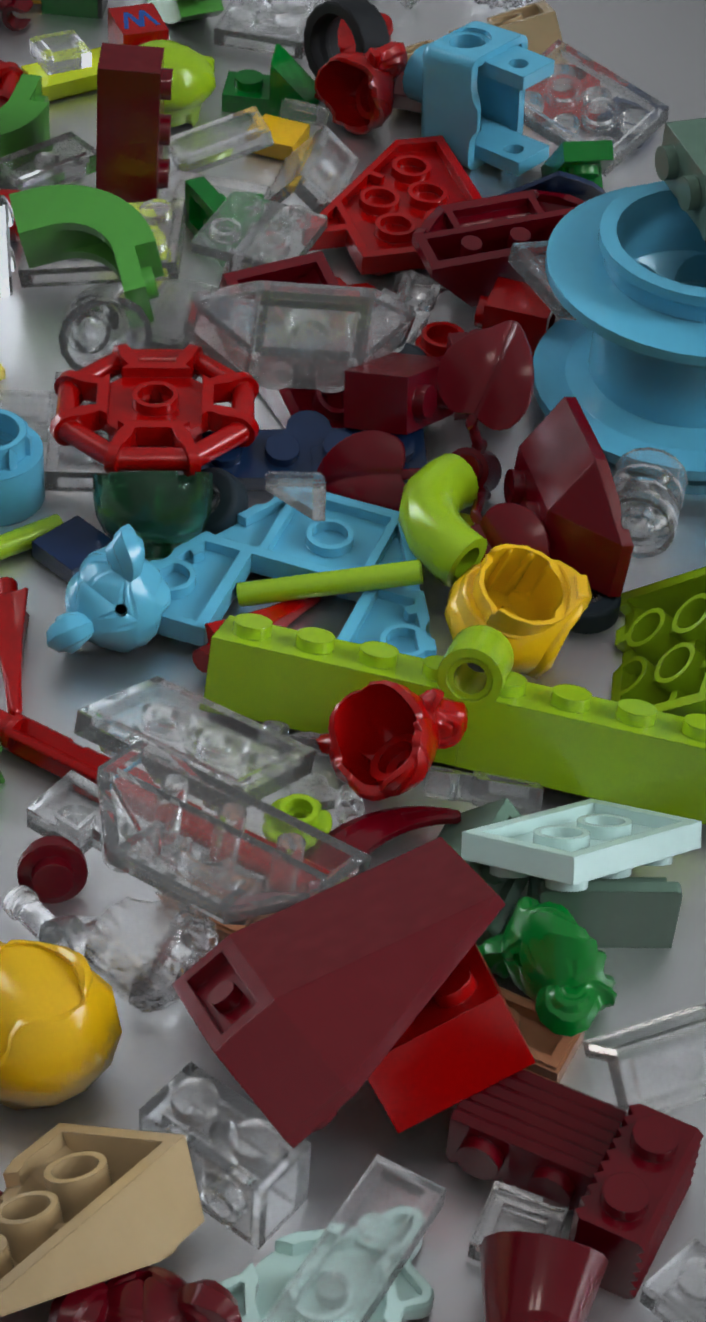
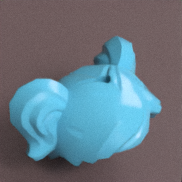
M129 523L120 527L114 534L113 540L107 546L90 553L83 560L79 571L68 582L65 591L66 612L57 616L55 622L46 632L47 645L51 649L59 653L67 652L73 654L89 641L106 649L128 653L131 650L146 645L156 635L161 624L162 613L171 603V591L168 584L162 579L160 570L145 558L143 539L136 534V531ZM123 604L127 607V611L119 614L115 611L116 606Z

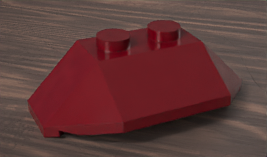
M532 189L439 205L424 221L422 226L415 230L412 234L411 242L432 279L469 306L477 307L480 296H489L498 277L551 288L545 270L548 240L558 222L572 209L585 202V200L569 194Z
M564 397L519 446L514 469H508L505 475V502L528 507L539 516L544 523L550 540L551 559L560 560L575 569L579 574L587 575L590 588L608 597H621L634 548L629 529H623L621 525V503L607 458L576 397Z

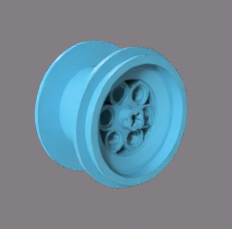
M665 181L610 191L587 200L568 212L558 222L548 240L545 257L548 283L556 298L569 314L555 322L546 331L535 349L533 356V393L545 417L564 397H576L607 458L613 478L656 491L703 495L706 494V242L688 213L680 208L677 198Z

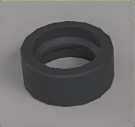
M329 0L313 9L307 18L304 30V52L309 68L315 77H317L320 68L331 57L341 53L338 46V28L341 19L345 20L352 31L356 52L366 53L369 48H378L390 42L385 20L376 6L367 0Z

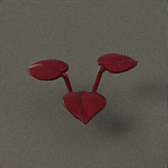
M507 320L466 335L455 342L441 359L437 383L439 394L444 404L451 411L468 414L465 426L472 446L471 448H459L451 454L464 458L477 476L479 489L477 498L474 500L470 511V518L474 523L470 527L487 539L488 545L483 559L493 547L502 544L526 545L550 557V540L547 530L539 516L530 508L516 503H500L492 506L482 516L485 501L491 498L490 492L498 485L502 469L498 458L492 452L486 450L488 444L481 437L477 426L478 420L492 430L503 431L510 429L526 413L531 402L534 387L533 357L526 334L517 321ZM366 430L344 438L325 455L315 474L313 486L314 489L399 511L403 488L406 485L405 480H409L421 468L404 469L406 451L403 442L398 437L384 431Z

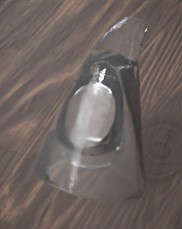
M120 280L97 284L83 290L74 297L65 312L58 339L62 356L75 371L111 354L115 345L126 343L131 349L150 348L153 338L150 320L141 306L129 299L119 297L124 292Z

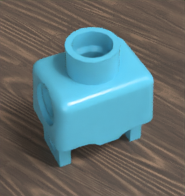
M472 21L431 43L421 45L414 51L405 67L402 82L406 96L422 103L421 137L442 135L460 164L470 170H475L488 163L513 175L520 176L549 159V145L523 135L525 90L553 75L555 60L528 50V39L525 35L481 21Z

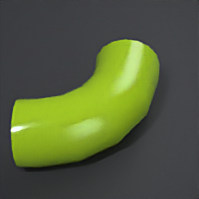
M445 453L426 463L408 480L403 488L398 521L411 553L421 560L424 567L435 578L451 588L454 582L472 565L482 561L488 544L487 539L472 529L459 514L462 510L472 506L477 498L479 489L477 476L464 458L456 454Z

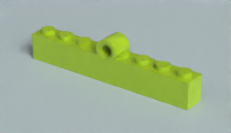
M242 613L236 616L229 615L211 637L203 709L321 736L329 734V717L336 704L341 702L351 692L362 690L363 687L372 681L387 680L408 687L418 696L427 690L439 689L444 692V697L465 704L468 710V723L461 741L453 747L438 749L433 762L588 798L700 820L702 824L706 825V714L691 713L683 717L660 712L653 704L639 699H622L616 702L594 697L590 691L576 685L559 684L549 687L527 682L523 675L511 671L514 663L512 646L501 632L492 627L476 625L465 628L453 639L445 656L432 655L426 658L399 653L395 646L384 642L368 641L357 644L335 639L336 637L332 632L322 628L304 627L295 630L273 625L272 620L268 617L254 613ZM467 663H474L480 666L484 672L474 671Z

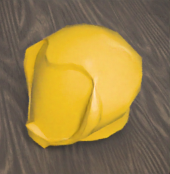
M502 544L493 547L486 554L482 562L472 565L454 582L448 594L444 615L452 639L465 628L476 625L489 626L501 632L508 639L513 649L514 663L511 671L538 679L553 666L570 630L588 608L592 599V593L587 575L579 574V572L562 561L551 559L544 553L526 545Z
M10 940L8 943L0 941V1104L14 1110L51 1108L87 1091L111 1065L122 1034L113 989L111 985L90 968L87 958L68 947L29 940Z

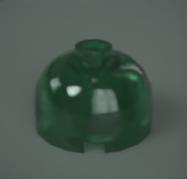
M178 471L93 473V500L96 517L103 531L112 540L120 527L129 523L136 531V534L143 539L145 558H166L172 553V546H179L182 543L188 542L203 532L211 515L213 473L195 472V475L190 477L178 475Z

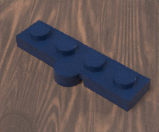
M311 410L299 411L289 418L286 429L259 430L258 436L250 446H237L202 466L201 470L210 467L226 470L244 484L247 491L284 490L295 483L314 488L315 474L325 455L344 438L366 430L331 428L329 420L323 414ZM423 428L408 435L390 433L398 437L404 444L406 451L404 469L422 468L427 463ZM214 431L204 432L202 439L214 433Z

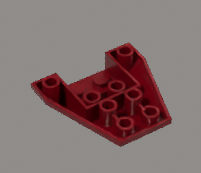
M438 837L229 934L171 985L214 1054L284 1140L294 1149L312 1132L319 1131L327 1126L334 1119L338 1110L358 1092L506 903L442 837Z

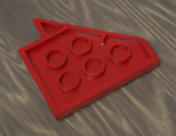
M442 135L395 140L302 230L301 248L304 252L346 247L361 275L382 276L394 271L427 270L411 242L412 234L415 230L422 226L424 221L439 205L480 199L482 197Z

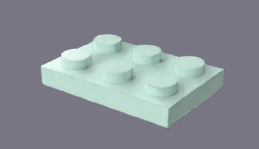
M591 798L462 831L461 857L467 861L490 866V874L496 877L525 878L535 876L545 879V887L550 890L578 892L588 888V881L597 878H627L631 876L632 868L641 865H670L673 863V856L701 848L702 821Z

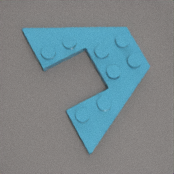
M296 483L274 494L273 499L269 502L255 504L237 514V524L216 535L205 531L173 548L172 553L168 557L160 560H150L160 570L162 579L168 584L171 591V603L162 613L161 624L156 634L197 646L207 644L205 624L222 620L237 596V583L245 582L251 572L270 578L417 560L410 551L398 521L399 511ZM420 585L335 595L339 598L357 602L337 639L357 644L368 641L384 642L395 646L399 653L420 658L437 655L435 639L431 637L429 630L430 616L424 591L420 589ZM119 604L116 606L115 611L123 614L127 611V607Z

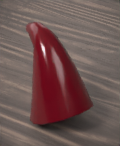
M503 1231L485 1236L480 1246L485 1322H586L607 1269L608 1259L603 1253L584 1244L542 1233Z

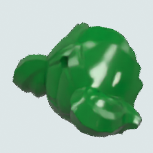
M523 896L521 899H518L514 913L504 933L493 936L478 946L491 973H496L503 979L511 977L514 985L536 1002L535 1009L539 1021L554 1034L572 1037L586 1031L598 1012L615 1004L617 993L612 988L616 982L612 976L604 974L606 953L598 950L597 941L589 936L585 928L577 924L570 912L561 904L550 901L539 904L537 899Z

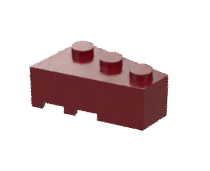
M102 43L98 62L96 188L122 198L133 207L147 205L148 208L156 209L159 189L168 190L170 159H163V145L170 146L172 115L164 114V100L172 99L173 69L164 68V48Z

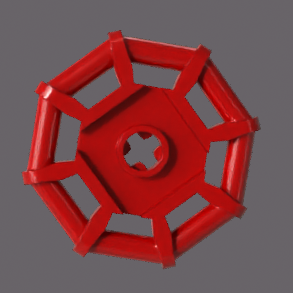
M126 343L115 345L111 354L78 371H64L54 383V390L58 397L56 416L50 423L51 435L58 444L73 446L104 465L105 473L114 476H121L124 471H182L186 477L198 475L201 473L202 466L237 446H250L259 434V425L255 420L254 400L259 392L257 381L250 373L244 371L236 372L204 354L202 346L189 344L184 349H131ZM119 376L120 379L110 383V379ZM198 376L202 378V383L196 380ZM83 401L96 402V404L81 405ZM229 402L231 407L215 405V403ZM100 429L108 433V440L93 431ZM208 430L214 431V433L202 439L204 432Z

